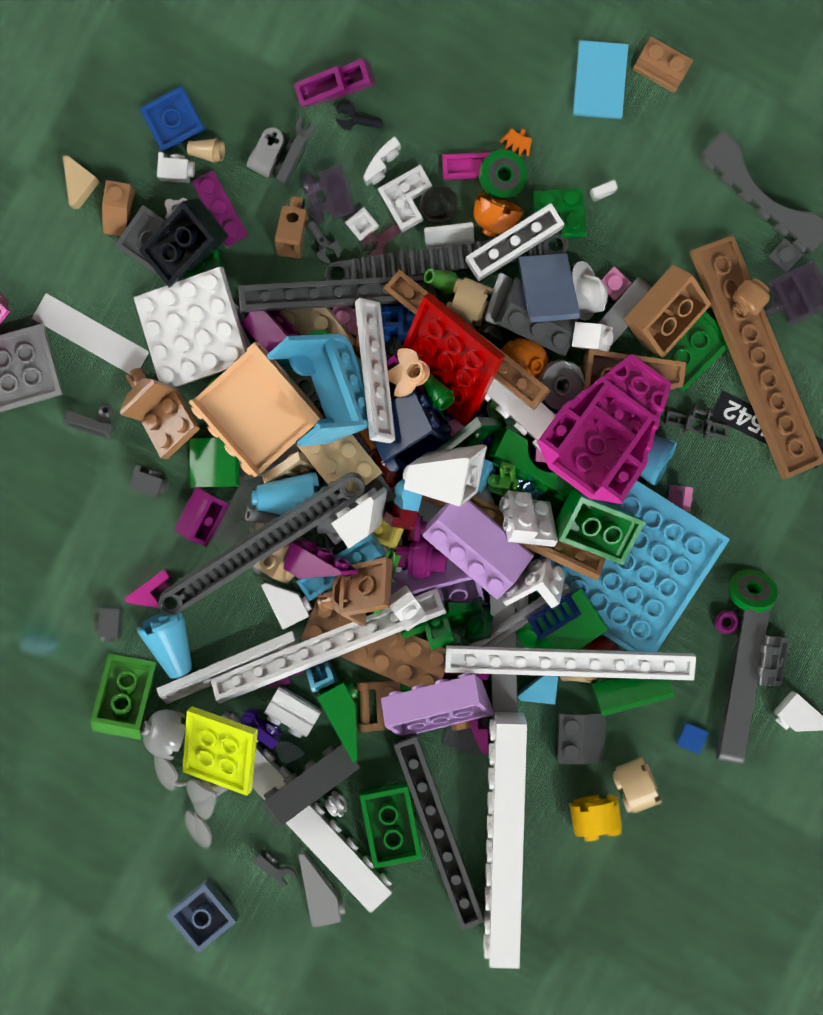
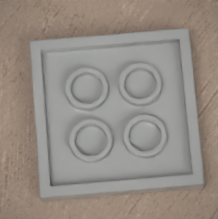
M44 324L0 335V413L64 395Z

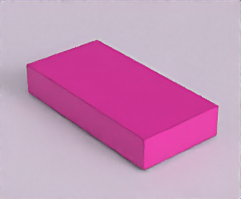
M491 152L442 154L443 180L479 179L481 163Z

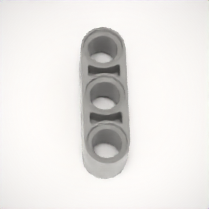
M639 276L598 323L613 327V343L628 327L623 319L652 288Z

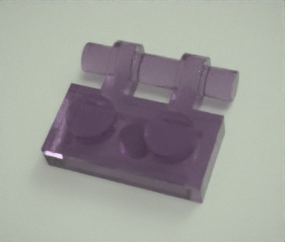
M342 165L319 171L321 178L319 182L314 183L312 174L303 176L305 184L303 190L304 194L308 195L310 216H313L317 225L325 222L322 213L327 211L330 212L332 220L355 214ZM324 190L327 202L320 204L317 192Z

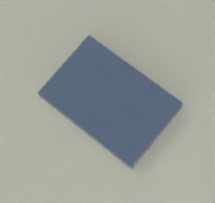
M567 253L518 257V267L529 321L543 322L579 319L580 310Z

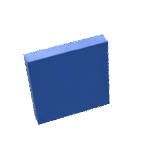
M183 86L139 108L163 153L206 131Z

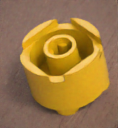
M606 794L607 799H602L599 795H591L573 800L574 804L569 803L573 833L576 837H584V841H595L599 839L600 835L617 836L622 834L618 797Z

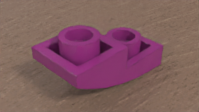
M417 515L414 530L405 529V540L420 541L422 539V534L427 524V521H423V515Z

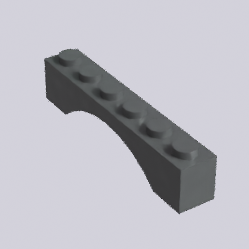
M722 130L699 156L702 160V166L708 171H714L720 176L719 180L723 185L728 188L732 187L737 191V196L745 204L750 203L756 208V214L763 220L767 221L768 219L774 224V230L779 235L787 236L793 241L792 245L801 253H811L823 240V220L815 212H801L789 209L767 197L755 185L747 172L741 146Z

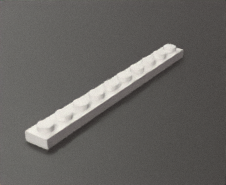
M437 588L415 597L428 615L420 623L446 613ZM391 608L383 609L379 614L366 616L365 626L351 622L210 679L215 699L219 704L403 631L406 628Z
M446 645L445 672L694 680L696 656L694 653Z

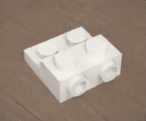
M508 490L500 500V511L503 512L504 517L503 530L506 531L508 542L555 547L558 538L550 502L532 500L531 493Z

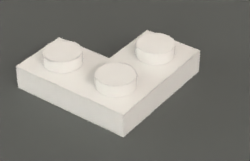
M419 165L378 188V192L401 232L423 221L413 199L433 189V186L423 168Z

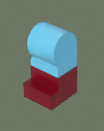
M401 480L395 487L396 498L392 512L385 511L383 520L391 527L414 530L422 495L405 490V480Z

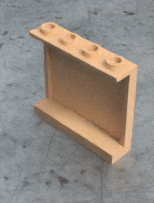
M260 341L254 342L249 346L247 352L202 393L189 401L192 405V412L199 419L203 418L209 425L208 430L216 438L220 437L225 443L224 448L231 456H236L241 461V468L248 475L252 474L254 478L267 469L311 430L319 420L325 417L275 359L268 360L267 354L269 352Z

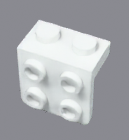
M547 557L533 560L523 570L516 582L504 593L502 602L505 606L510 605L537 590L551 608L559 605L565 579L562 568L556 566Z

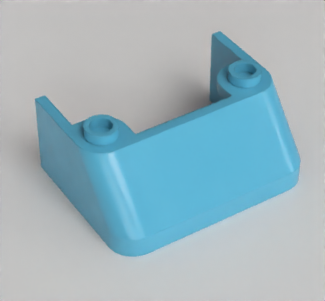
M344 335L287 336L267 354L268 360L289 359L292 369L297 374L311 376L326 419L319 420L310 432L297 441L298 446L329 444L368 428L363 375L351 342Z

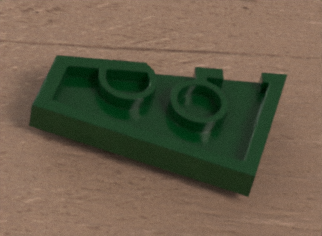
M476 417L435 451L475 446L507 425L502 417Z

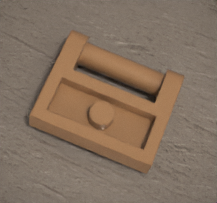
M394 680L356 682V688L359 691L361 722L358 724V731L389 730L385 727L381 698L389 696L388 694L391 692L400 691V683ZM376 689L377 722H370L369 690Z

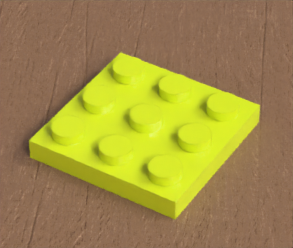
M191 706L187 710L182 772L248 796L252 791L258 729Z

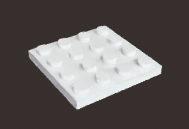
M217 267L178 281L170 288L164 286L134 297L159 382L176 388L224 372L248 351L223 267Z

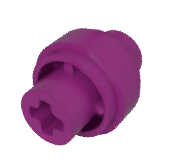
M426 539L412 541L410 546H397L396 553L401 555L397 567L408 568V575H412L413 578L426 579L432 576L433 571L446 572L448 558L438 549H435Z

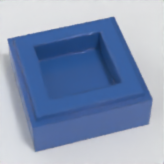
M685 722L676 745L700 754L709 732Z

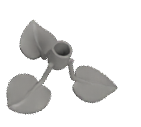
M154 756L155 771L164 787L172 791L175 789V786H187L188 795L195 808V814L191 810L185 814L187 830L199 845L209 849L212 836L205 820L211 817L217 796L229 789L202 779L181 782L178 780L177 771L169 760Z

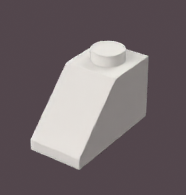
M270 582L261 585L282 629L311 615L309 610H312V606L306 596L302 598L299 592Z
M791 691L773 711L778 717L775 721L785 730L789 727L796 732L823 730V716L794 691Z

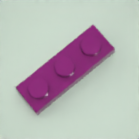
M212 170L192 181L204 206L212 211V216L229 235L224 241L226 246L230 247L247 238L249 235L214 171Z

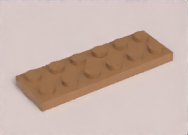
M317 598L300 640H309L353 621L338 614L335 610L321 611L318 606V600H325V598ZM400 632L339 656L411 688L418 685H425L426 687L434 685L436 681L443 679L446 673V648L440 647L432 650L428 640L416 635L403 639Z

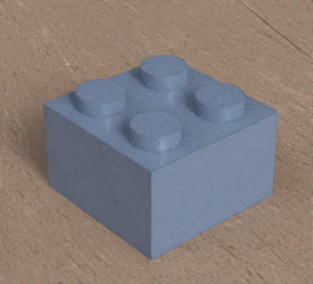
M208 877L175 904L168 912L167 917L195 951L199 953L234 925L239 914Z

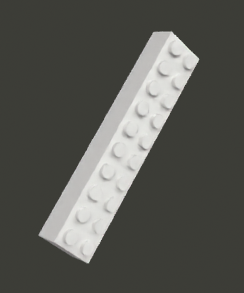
M494 712V719H490L489 722L490 740L494 741V744L489 743L490 765H493V768H488L489 790H492V792L487 793L488 814H491V816H487L488 838H491V840L486 839V911H484L485 934L483 935L484 959H489L490 968L519 969L527 722L524 712Z

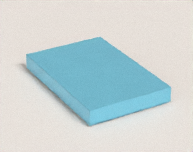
M579 40L573 116L622 119L628 44Z

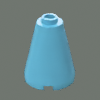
M658 436L653 438L654 443L648 454L647 465L640 475L649 484L654 486L657 485L667 468L666 465L669 459L671 460L677 443L673 440Z
M310 472L257 485L256 490H252V505H256L258 511L281 515L283 512L286 513L289 508L295 507L298 502H303L306 497H311L314 492H317V487H315L318 486L317 473Z
M181 611L176 615L160 613L142 622L143 628L139 626L136 628L138 635L169 678L177 680L189 675V672L192 670V662L183 612Z

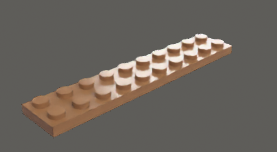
M734 235L690 251L689 253L708 300L711 303L781 479H788L822 464L823 454L764 309L756 316L749 314L743 316L734 309L736 304L732 299L733 294L745 280H752Z

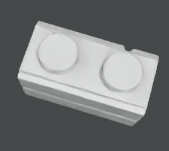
M279 686L264 713L268 715L267 719L278 726L281 723L288 726V732L301 738L302 735L308 736L322 709L285 687Z

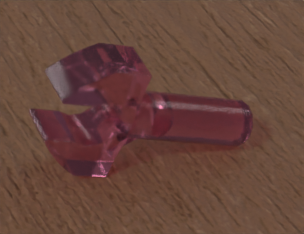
M397 223L380 236L373 235L372 232L365 236L362 245L363 249L370 243L379 242L376 250L370 252L368 257L386 253L384 250L385 243L401 232Z

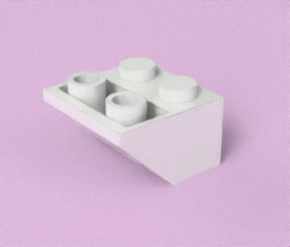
M374 487L336 514L338 519L331 524L348 549L382 525L387 495L385 487L379 491Z

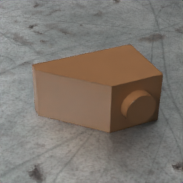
M106 180L102 202L104 234L121 236L130 224L136 190L131 184Z

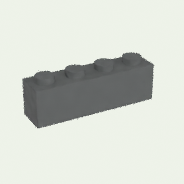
M332 744L322 752L324 757L316 761L313 758L302 766L305 771L298 776L294 772L283 780L285 785L279 790L273 787L263 795L265 800L260 805L276 828L284 825L360 768L356 762H352L343 744L337 747Z

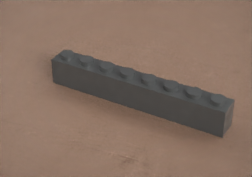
M418 734L397 739L394 741V748L460 929L462 931L484 923L483 912Z

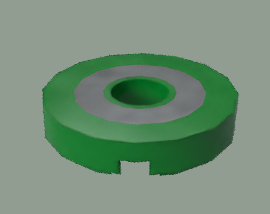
M500 149L490 153L482 161L479 180L482 188L488 195L506 200L517 196L524 189L527 182V168L518 154L510 150ZM500 168L507 171V181H502L498 177V170Z
M744 569L732 576L728 593L732 601L741 609L746 611L751 609L761 613L768 611L774 606L778 596V589L773 579L765 573L754 569ZM748 588L756 590L758 594L751 593Z

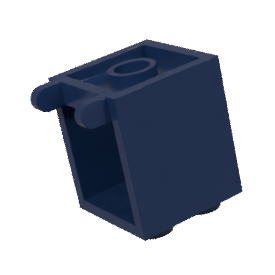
M415 389L411 394L405 397H398L391 402L395 441L392 443L374 441L383 462L386 463L391 472H397L400 469L404 473L407 465L425 453L435 451L452 437L450 434L452 432L451 426L442 418L440 413L442 411L433 407L425 393H420Z

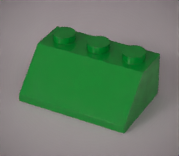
M597 677V679L590 683L597 710L602 716L675 697L669 679Z

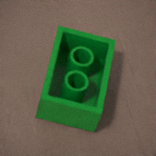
M407 782L361 790L360 801L374 869L421 860L422 849L411 793Z

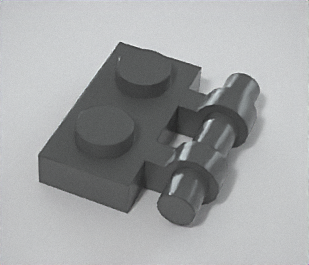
M765 636L764 645H761L760 650L762 652L761 665L757 668L756 673L759 675L758 685L782 686L790 638Z

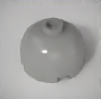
M168 709L160 710L152 714L148 721L143 722L140 733L143 735L145 748L152 755L161 759L172 760L174 758L170 756L172 752L179 751L186 729V724L181 723V717L185 718L182 712Z

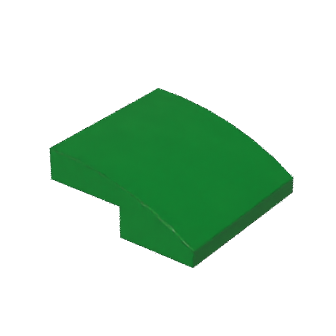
M220 438L189 439L190 488H196V486L199 488L239 487V459L236 456H231L224 448L225 443Z

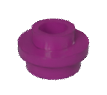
M722 610L714 618L715 628L722 634H731L737 630L739 618L731 610ZM725 617L730 619L728 626H723L722 620Z

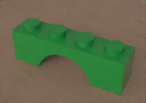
M508 428L499 430L496 433L486 454V457L493 460L492 464L500 468L502 462L515 465L517 479L522 481L528 480L533 483V488L540 492H549L553 495L552 498L555 501L564 504L573 486L555 472H544L532 463L528 454L527 439Z

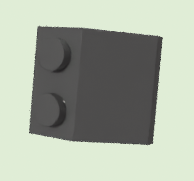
M557 710L555 755L557 763L589 764L603 762L605 759L606 716H602L600 712Z

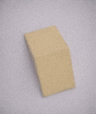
M63 156L69 205L73 209H80L100 181L69 156Z

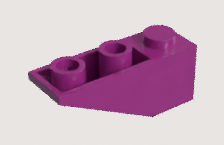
M302 538L301 541L290 542L283 567L284 570L299 579L358 574V570L352 567L349 561L332 555V551L318 547L315 541L307 538Z

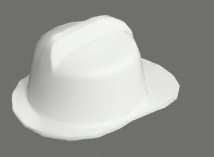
M584 261L577 262L573 267L572 279L580 310L579 319L585 321L589 320L594 313L605 310L608 291L603 281L595 277L588 263Z

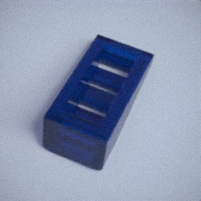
M570 593L561 597L560 604L555 606L558 607L563 615V620H559L555 611L549 605L526 618L539 640L582 615ZM565 601L573 613L568 616L562 606V603ZM549 612L556 624L551 626L545 613ZM541 617L547 627L544 631L536 620Z

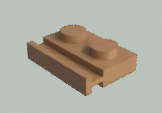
M651 36L632 70L675 94L693 60Z

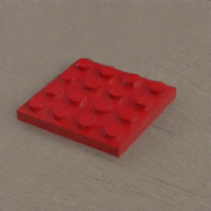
M431 293L423 296L402 348L412 349L417 352L419 359L429 366L430 373L453 391L455 401L445 411L464 427L475 419L505 357L501 351Z

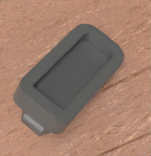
M102 405L99 408V415L96 420L69 411L65 413L63 419L64 425L71 429L111 440L114 432L113 426L109 424L110 419L113 417V410L109 405Z

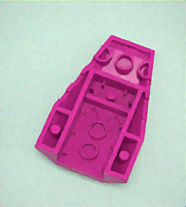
M631 354L607 374L596 380L594 384L564 404L541 435L537 443L548 468L589 499L621 504L647 465L648 454L652 449L653 438L659 427L660 416L664 410L672 383L635 355Z

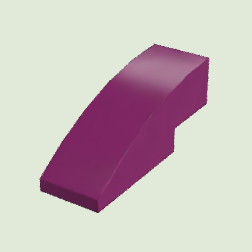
M363 58L343 67L335 66L294 83L302 108L344 97L376 85L370 62Z

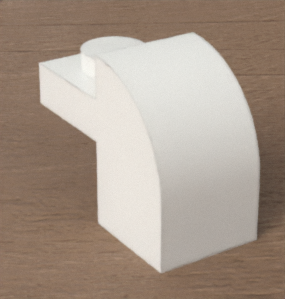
M406 585L391 595L390 608L407 631L428 617Z

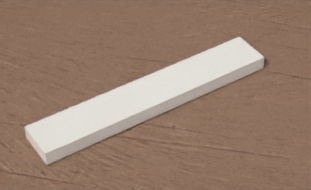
M359 298L355 301L369 438L373 441L392 443L395 441V431L380 302Z
M292 631L158 687L156 688L158 695L166 704L172 703L212 686L210 679L299 644V641Z

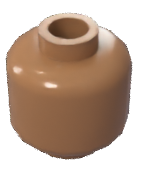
M756 278L745 280L732 296L733 302L736 304L734 309L743 316L747 314L756 316L770 300L769 288Z

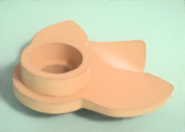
M408 348L398 349L397 355L400 364L388 371L389 381L396 385L394 396L405 397L411 394L415 387L425 383L430 375L429 366L419 359L417 352Z

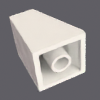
M482 444L425 453L406 466L403 473V480H405L404 489L459 507L462 506L478 492L487 446Z

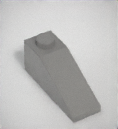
M306 849L300 850L299 860L312 927L341 922L342 914H346L344 899H339L337 890Z

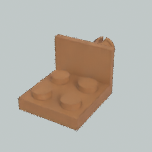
M135 368L130 371L134 379L130 374L126 375V380L132 389L127 393L120 413L123 416L141 421L159 456L167 460L200 427L178 388L153 379H147L142 368Z
M387 557L352 564L351 566L358 570V574L337 575L333 582L332 591L322 592L318 595L319 599L325 598V600H318L320 610L323 612L335 610L338 614L356 624L365 626L366 612L390 608L392 560Z

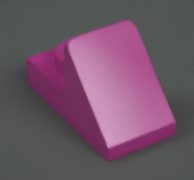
M164 569L127 596L125 601L131 604L159 608V597L154 590L156 589L160 592L169 586L170 582L168 580L173 575L168 569Z

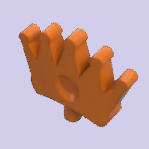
M523 128L520 133L510 129L509 133L500 140V143L507 140L505 150L513 145L512 152L519 148L518 155L520 157L526 149V156L528 157L532 138L524 136L526 130Z

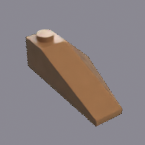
M593 349L584 350L581 371L585 383H582V391L590 387L596 380L603 377L630 355ZM635 355L671 382L670 389L683 387L686 362Z

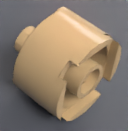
M466 277L463 280L458 278L453 289L455 293L453 302L449 301L446 306L476 330L475 326L480 327L490 303V301L486 300L488 294L492 295L494 289Z
M644 756L616 767V771L613 772V779L618 790L623 789L624 791L623 802L628 813L632 811L637 813L662 803L661 795L658 796L656 789H658L648 764H645Z

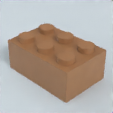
M672 265L623 320L645 349L663 359L711 306V303L692 274Z

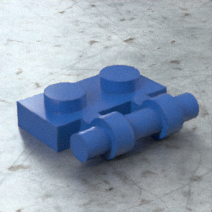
M398 303V307H391V304H381L384 342L388 343L391 340L392 334L398 335V342H404L415 315L401 303ZM398 319V322H391V320Z

